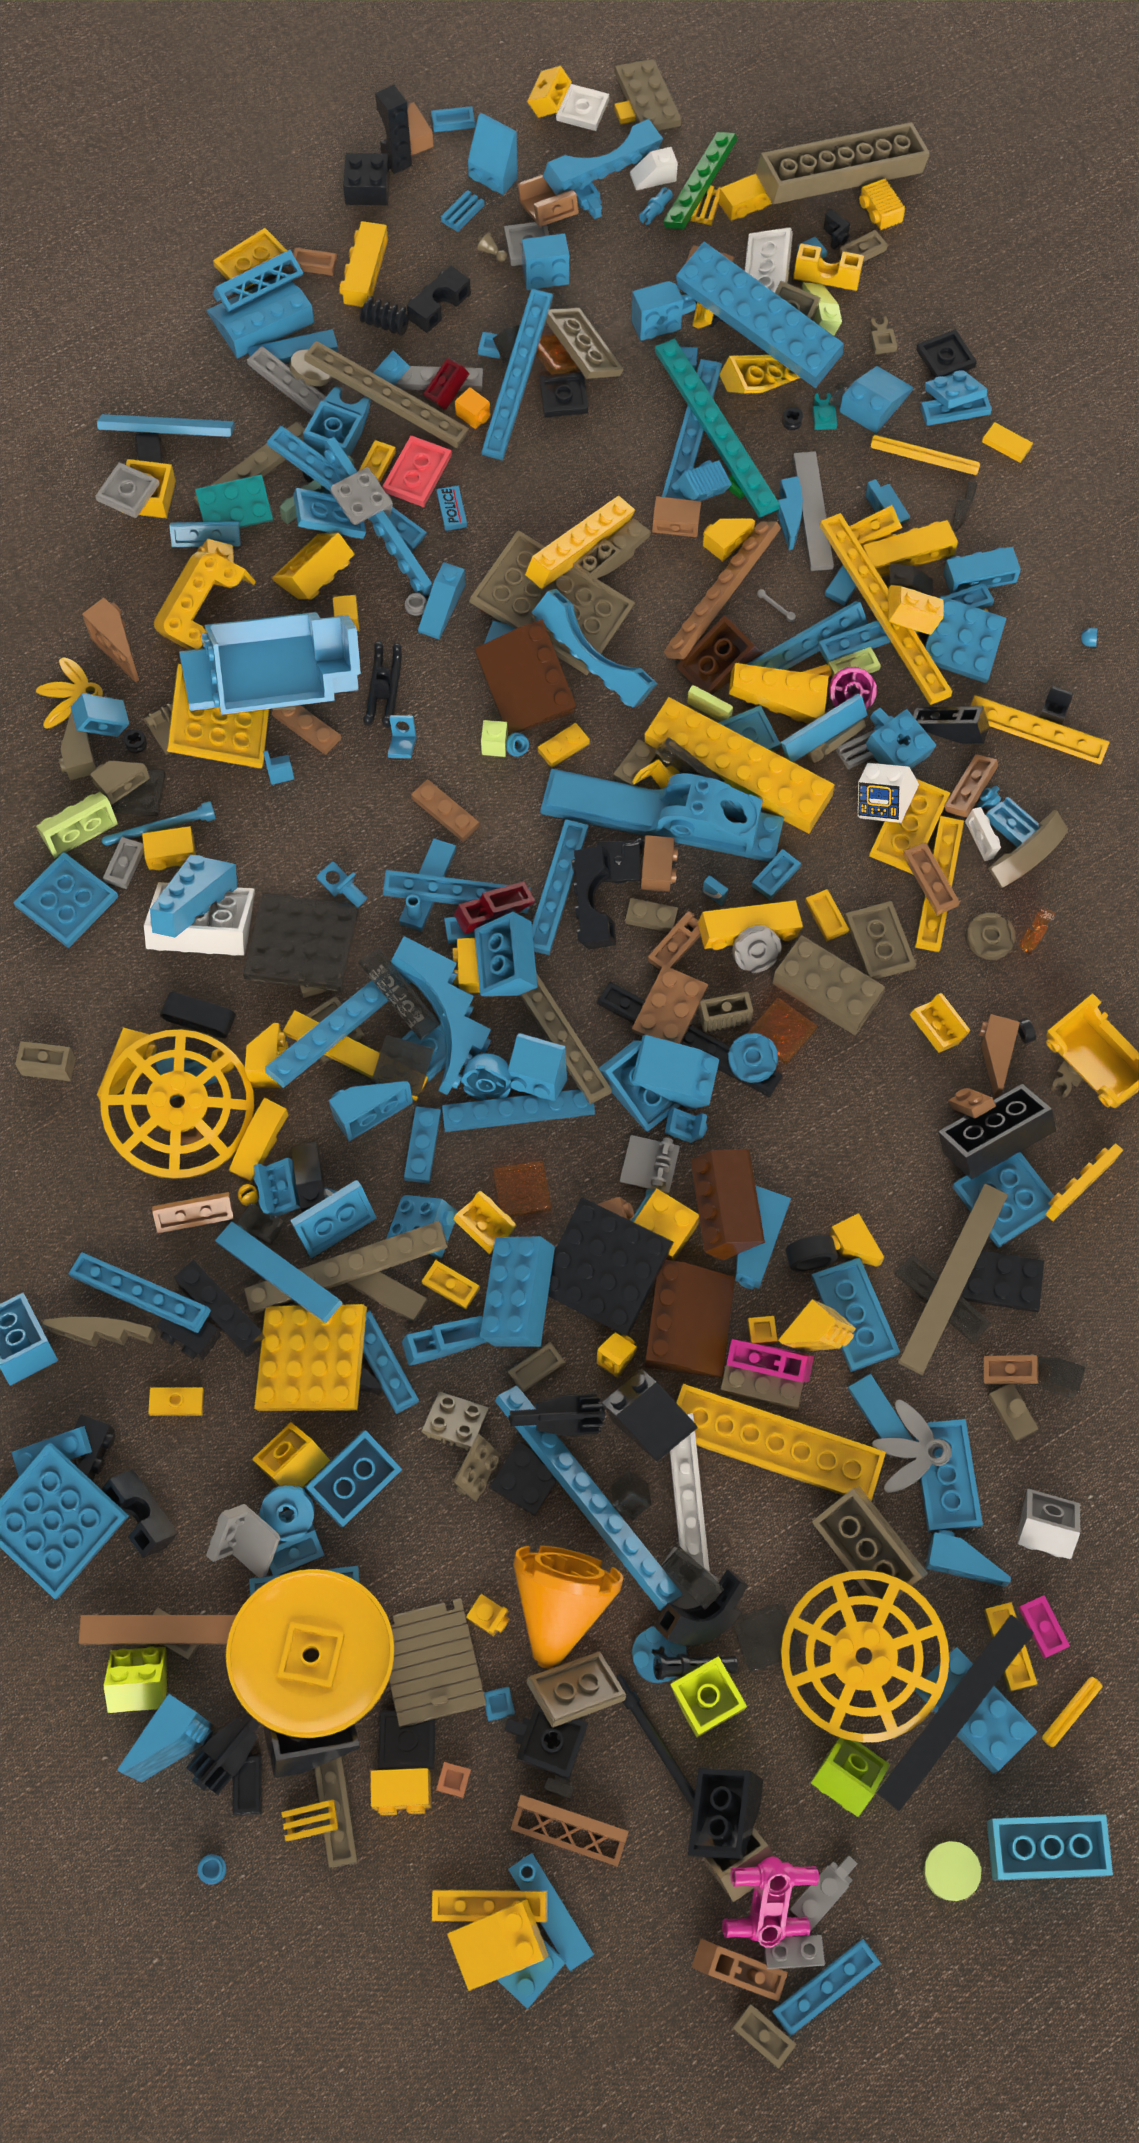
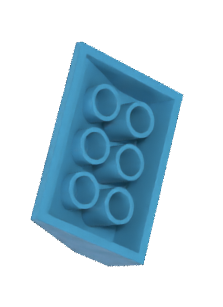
M276 278L266 283L273 284L275 283ZM291 281L229 313L223 303L207 309L209 317L237 359L248 354V347L274 342L314 323L311 303L303 291ZM258 286L247 292L252 294L257 292ZM239 295L228 300L230 305L238 301Z
M168 1694L117 1770L124 1775L143 1782L193 1752L200 1744L204 1746L212 1735L213 1731L210 1729L213 1724Z

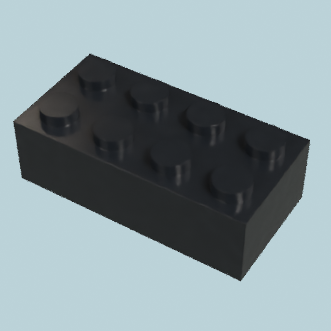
M1021 1084L994 1100L996 1107L977 1118L966 1115L938 1131L943 1154L971 1180L1056 1132L1052 1108L1025 1085Z

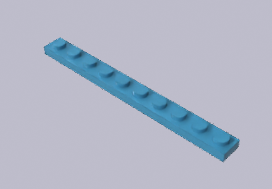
M517 1385L499 1394L495 1399V1402L508 1419L510 1410L535 1409ZM536 1425L515 1426L657 1608L661 1611L667 1603L672 1604L677 1601L683 1593L556 1434L536 1431Z

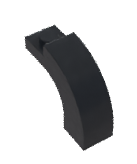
M727 1569L712 1595L703 1604L695 1608L683 1609L667 1603L654 1627L667 1640L680 1645L692 1646L709 1642L723 1634L739 1618L742 1612L736 1605L742 1598L748 1584L735 1572Z

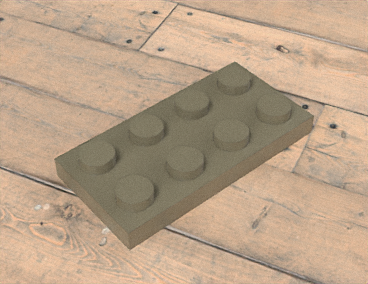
M654 59L615 66V76L626 100L629 101L637 124L649 119L657 131L681 126L682 119Z
M580 308L549 310L546 319L547 324L586 379L617 377L621 375L624 369Z

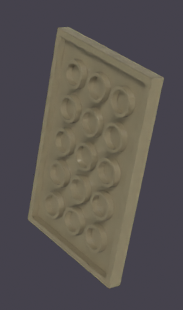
M518 530L472 594L469 602L502 623L517 629L535 622L536 616L531 612L547 591L557 589L573 604L580 630L592 647L602 655L633 609L635 602L598 579L589 580L574 567L541 589L525 573L532 556L545 548V546ZM546 627L557 657L588 676L590 671L586 667L587 664L581 659L574 657L569 651L570 648L564 643L558 642L553 637V632Z

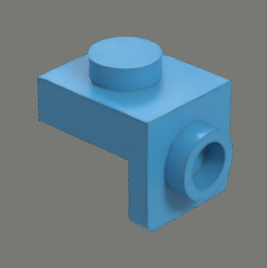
M673 1108L669 1110L665 1134L689 1143L699 1140L707 1131V1115L701 1113L694 1116Z

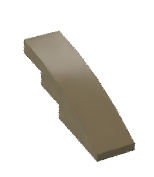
M102 1317L44 1319L42 1324L49 1332L94 1347L97 1346L100 1338L125 1345L128 1336L153 1344L156 1336L152 1327Z

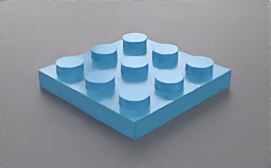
M941 596L939 599L944 600V617L931 635L928 634L925 643L927 652L937 667L987 683L1006 618Z
M63 852L13 903L17 909L67 948H70L119 896L112 888Z
M1021 1152L972 1180L966 1175L952 1186L970 1212L984 1184L1008 1194L989 1234L997 1248L1047 1217L1045 1214L1051 1208L1048 1203L1054 1197Z

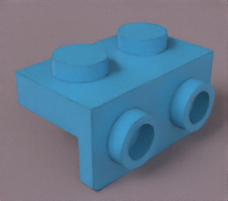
M285 1158L267 1166L259 1163L254 1165V1181L258 1186L260 1196L259 1206L264 1213L277 1217L300 1208L292 1159Z

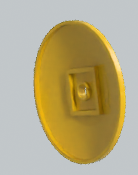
M320 1569L290 1572L260 1587L249 1597L236 1615L229 1632L226 1648L229 1680L236 1697L244 1709L267 1728L280 1734L299 1738L331 1735L350 1727L362 1719L375 1706L385 1691L394 1662V1640L391 1625L378 1600L368 1589L352 1578L333 1571ZM308 1649L317 1650L319 1652L318 1659L314 1662L305 1661L303 1658L305 1651Z

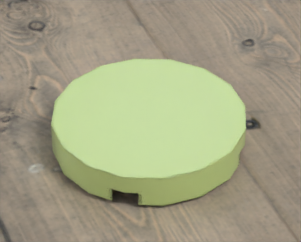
M948 1841L938 1844L928 1853L924 1866V1877L927 1886L935 1895L944 1900L959 1901L968 1898L976 1891L981 1881V1866L978 1857L969 1847L960 1842Z

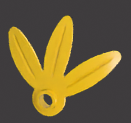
M65 657L59 660V664L65 675L74 684L52 682L41 685L36 689V692L43 696L69 698L50 712L43 723L44 728H52L69 718L71 706L81 694L94 691L91 695L103 697L102 688L96 683H89L82 668L73 660Z

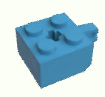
M670 281L632 291L631 322L640 341L680 330L682 315L696 310L695 300L688 294L681 295L677 285Z
M881 708L877 709L870 716L871 721L875 725V732L870 735L866 745L868 751L873 754V757L879 764L907 766L912 769L929 757L937 746L907 709L895 718L888 716Z

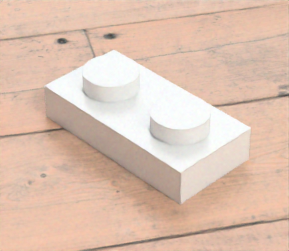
M982 808L972 809L965 823L984 861L992 860L1001 848L999 838L994 834L989 818L984 814Z

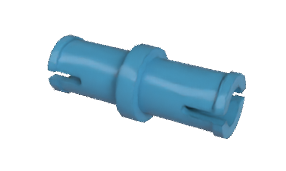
M663 187L655 197H652L648 201V206L639 214L640 221L642 223L645 222V225H649L656 215L661 214L664 206L673 197L672 191L670 189L667 190V187Z

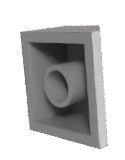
M1027 1489L1018 1527V1544L1030 1550L1036 1549L1050 1553L1055 1557L1071 1559L1080 1536V1503Z

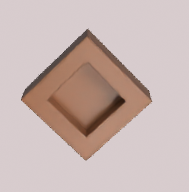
M444 1762L436 1791L464 1799L471 1769Z

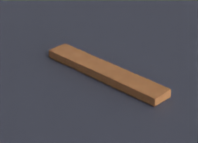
M81 1615L79 1644H227L229 1632L236 1615Z

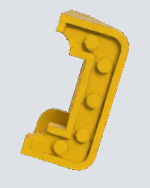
M1092 993L1047 1031L1046 1037L1048 1040L1046 1044L1053 1052H1058L1099 1094V1100L1103 1105L1117 1108L1139 1092V1052L1107 1020L1108 1014L1106 1012L1101 1015V1011L1098 1009L1101 1001Z

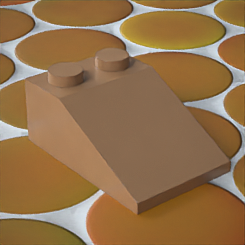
M103 597L82 614L90 638L133 681L137 682L139 677L124 629L126 625L120 617L122 612L114 602L110 604Z

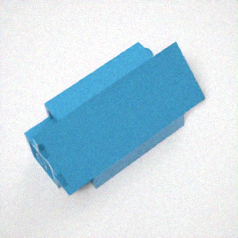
M317 612L204 625L205 633H201L203 649L179 651L190 711L219 708L221 715L335 701L334 693L359 690L357 675L361 674L357 628L349 615L320 618Z

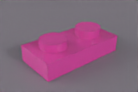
M1045 1595L1018 1608L1027 1627L1034 1632L1032 1637L1044 1659L1070 1647Z

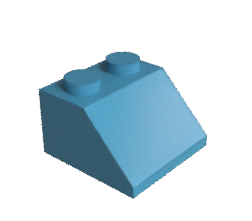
M518 1033L508 1068L512 1077L511 1088L536 1095L540 1098L556 1101L567 1082L565 1046Z

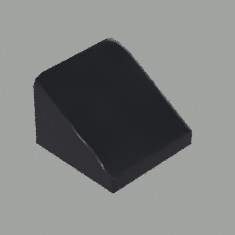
M366 1368L361 1370L359 1390L380 1395L382 1393L381 1384Z

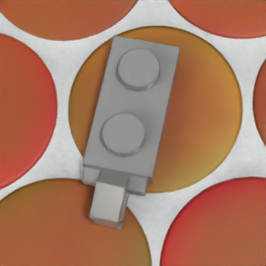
M847 1856L839 1866L833 1861L830 1866H826L820 1873L818 1885H810L789 1910L796 1917H808L811 1931L848 1889V1885L853 1881L848 1874L857 1863L850 1856Z

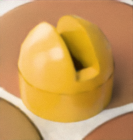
M245 1184L239 1188L238 1199L241 1204L252 1206L258 1201L259 1193L255 1186ZM253 1190V1191L247 1193L246 1195H244L243 1197L241 1196L242 1194L246 1193L247 1191Z

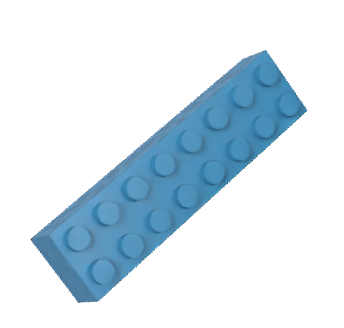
M706 242L700 245L676 275L677 287L814 388L819 385L843 355V342Z

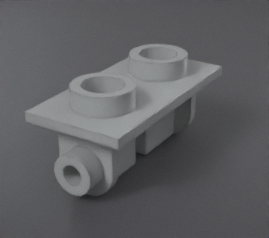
M822 1935L785 1937L774 1947H765L764 1959L767 1969L825 1966Z

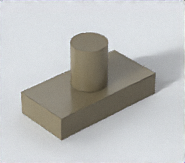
M1008 1384L988 1395L1013 1442L1039 1430L1014 1384Z

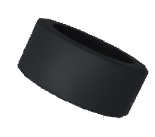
M828 1235L802 1238L789 1244L785 1249L789 1266L794 1271L822 1268L833 1263L838 1258L834 1240Z

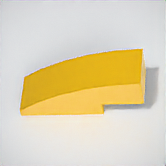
M266 1098L263 1099L240 1142L231 1163L230 1172L250 1182L253 1181L255 1175L254 1165L264 1163L277 1141L276 1136L289 1116L286 1108Z

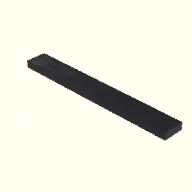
M612 982L608 983L597 1001V1004L633 1024L645 1003V1000ZM692 1025L689 1026L682 1040V1045L700 1049L718 1058L719 1064L717 1069L769 1098L782 1079L783 1075L774 1071L769 1078L761 1082L749 1083L740 1080L733 1074L729 1066L728 1052L731 1046Z
M1012 1614L1007 1618L882 1783L876 1794L896 1811L899 1812L939 1760L1034 1633Z

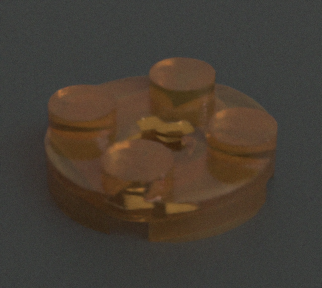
M1040 908L1031 925L1033 929L1027 928L1020 940L1019 947H1021V951L1031 955L1032 949L1034 950L1046 933L1048 929L1047 924L1050 920H1053L1055 912L1048 908L1045 910Z

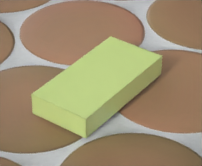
M692 685L688 691L687 704L719 721L732 717V705Z

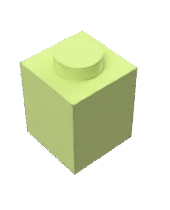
M484 720L481 738L482 755L506 757L507 722Z

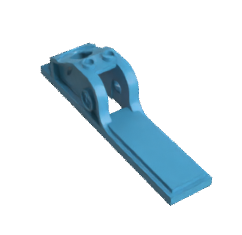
M551 769L541 806V814L643 836L672 837L676 843L765 862H771L776 857L784 817L761 813L763 800L734 789L730 787L731 785L720 780L686 773L673 775L670 777L666 788L653 790ZM725 816L735 818V820L744 821L746 823H733L729 821Z

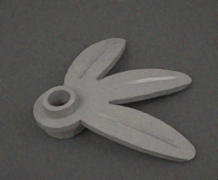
M902 1400L895 1402L897 1412L907 1429L919 1442L902 1438H882L874 1440L872 1446L885 1451L886 1454L891 1456L917 1459L901 1468L887 1481L884 1486V1490L887 1493L909 1487L918 1481L929 1470L931 1465L942 1466L946 1464L952 1454L950 1445L943 1439H935L924 1418L912 1406ZM941 1448L943 1454L940 1457H935V1451Z

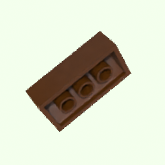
M711 1150L691 1159L704 1251L718 1259L725 1260L765 1243L750 1150Z

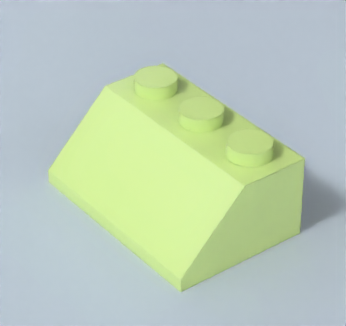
M101 792L87 796L83 801L74 806L66 807L61 813L44 819L36 827L55 859L63 852L66 853L118 825L108 798Z

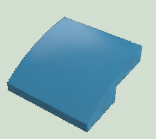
M289 1509L280 1513V1515L286 1516L287 1520H289L294 1511ZM313 1523L301 1538L294 1541H279L270 1564L273 1576L324 1556Z

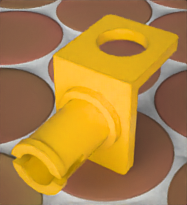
M658 759L641 769L632 783L635 785L651 775L659 787L663 789L667 787L670 777L686 773V765L684 764L678 768L683 762L677 760L670 766L665 767Z

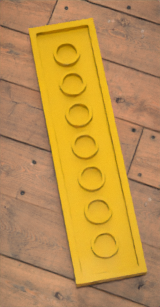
M686 1384L682 1385L677 1404L686 1414L693 1413L694 1423L698 1427L695 1430L696 1446L841 1495H845L852 1488L860 1486L872 1501L886 1454L885 1451Z

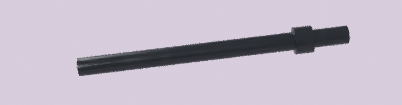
M618 1674L615 1677L626 1693L625 1701H622L627 1710L630 1709L693 1810L695 1791L641 1707L639 1696L635 1691H631L622 1674Z

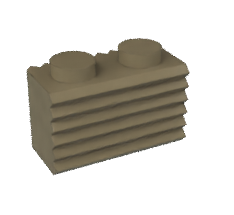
M749 992L701 1000L698 1014L703 1032L707 1033V1031L711 1032L712 1030L716 1031L717 1029L721 1030L722 1028L726 1029L732 1026L735 1028L736 1025L740 1027L741 1024L745 1026L746 1023L750 1025L753 1007Z

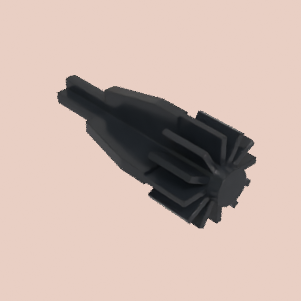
M597 1394L562 1395L535 1403V1409L510 1410L509 1421L511 1427L536 1425V1431L563 1436L601 1433L600 1426H603L605 1410L603 1404H600V1396H597Z
M248 1713L242 1721L235 1718L213 1735L186 1766L195 1776L192 1781L203 1791L209 1788L218 1795L243 1766L258 1737L254 1731L261 1723Z

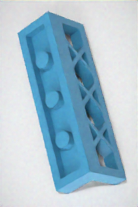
M288 250L216 286L213 296L217 302L222 301L229 313L302 276L303 271L291 250ZM291 264L296 271L291 275L281 272L283 268ZM271 274L277 275L275 283L263 282V278ZM253 283L258 285L257 292L253 294L244 291L245 287ZM233 293L240 294L238 301L230 305L226 297Z

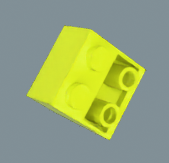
M151 1646L139 1649L123 1648L111 1650L104 1682L108 1713L159 1709L167 1693L166 1647Z

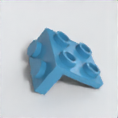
M404 1195L399 1202L387 1239L440 1221L448 1244L455 1224L453 1218L458 1211L440 1198ZM445 1249L433 1252L430 1255L435 1258H442Z

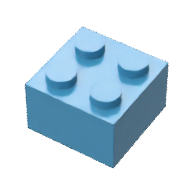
M565 233L522 239V270L527 290L569 284V250Z

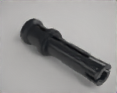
M657 1654L653 1661L654 1675L657 1680H663L665 1677H678L680 1679L716 1657L688 1658L685 1654H678L676 1657H664L662 1654ZM735 1656L719 1657L728 1673H737L738 1661Z

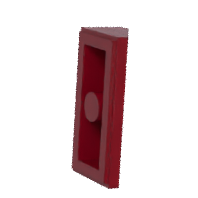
M447 358L423 393V396L446 410L468 378L469 372L462 365Z

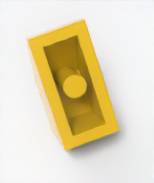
M719 519L704 530L703 546L723 562L749 538L754 531L755 521L753 519Z
M859 1213L831 1227L829 1235L833 1238L835 1248L842 1257L852 1260L860 1257L862 1263L875 1267L882 1264L884 1256Z
M615 1332L597 1350V1364L616 1378H619L636 1354L637 1347L634 1345V1340L624 1334L620 1336Z

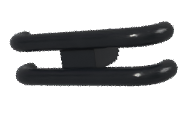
M379 641L374 644V662L366 715L363 717V722L366 726H371L374 723L377 699H387L382 724L385 728L391 727L390 715H394L402 662V647L399 643L393 644L391 674L388 668L382 666L383 644Z

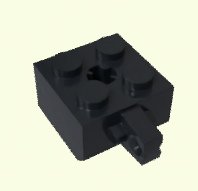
M535 1704L530 1719L524 1717L522 1723L508 1719L504 1731L516 1735L515 1742L521 1744L516 1761L569 1780L588 1727V1722L574 1719L552 1728L540 1705ZM551 1735H556L557 1742L560 1745L558 1747L554 1745V1749L548 1748V1743L544 1741L547 1736L550 1739Z

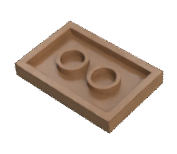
M663 965L632 1027V1032L640 1036L648 1035L681 1044L699 1008V1003L708 989V984Z

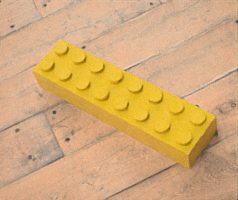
M668 697L645 733V743L659 750L660 755L673 762L681 760L683 763L680 766L685 764L686 769L699 776L720 780L731 785L730 787L762 799L761 809L772 815L784 817L785 822L808 834L833 796L835 784Z

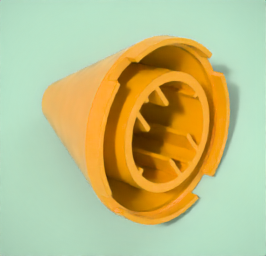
M525 1546L516 1551L513 1566L533 1658L538 1661L537 1664L543 1668L552 1669L564 1660L621 1590L623 1575L614 1567H611L609 1573L601 1568L602 1560L580 1552L558 1547L540 1546L538 1553H529L530 1547Z

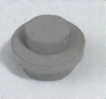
M419 593L409 595L405 601L406 611L413 616L422 615L427 599Z

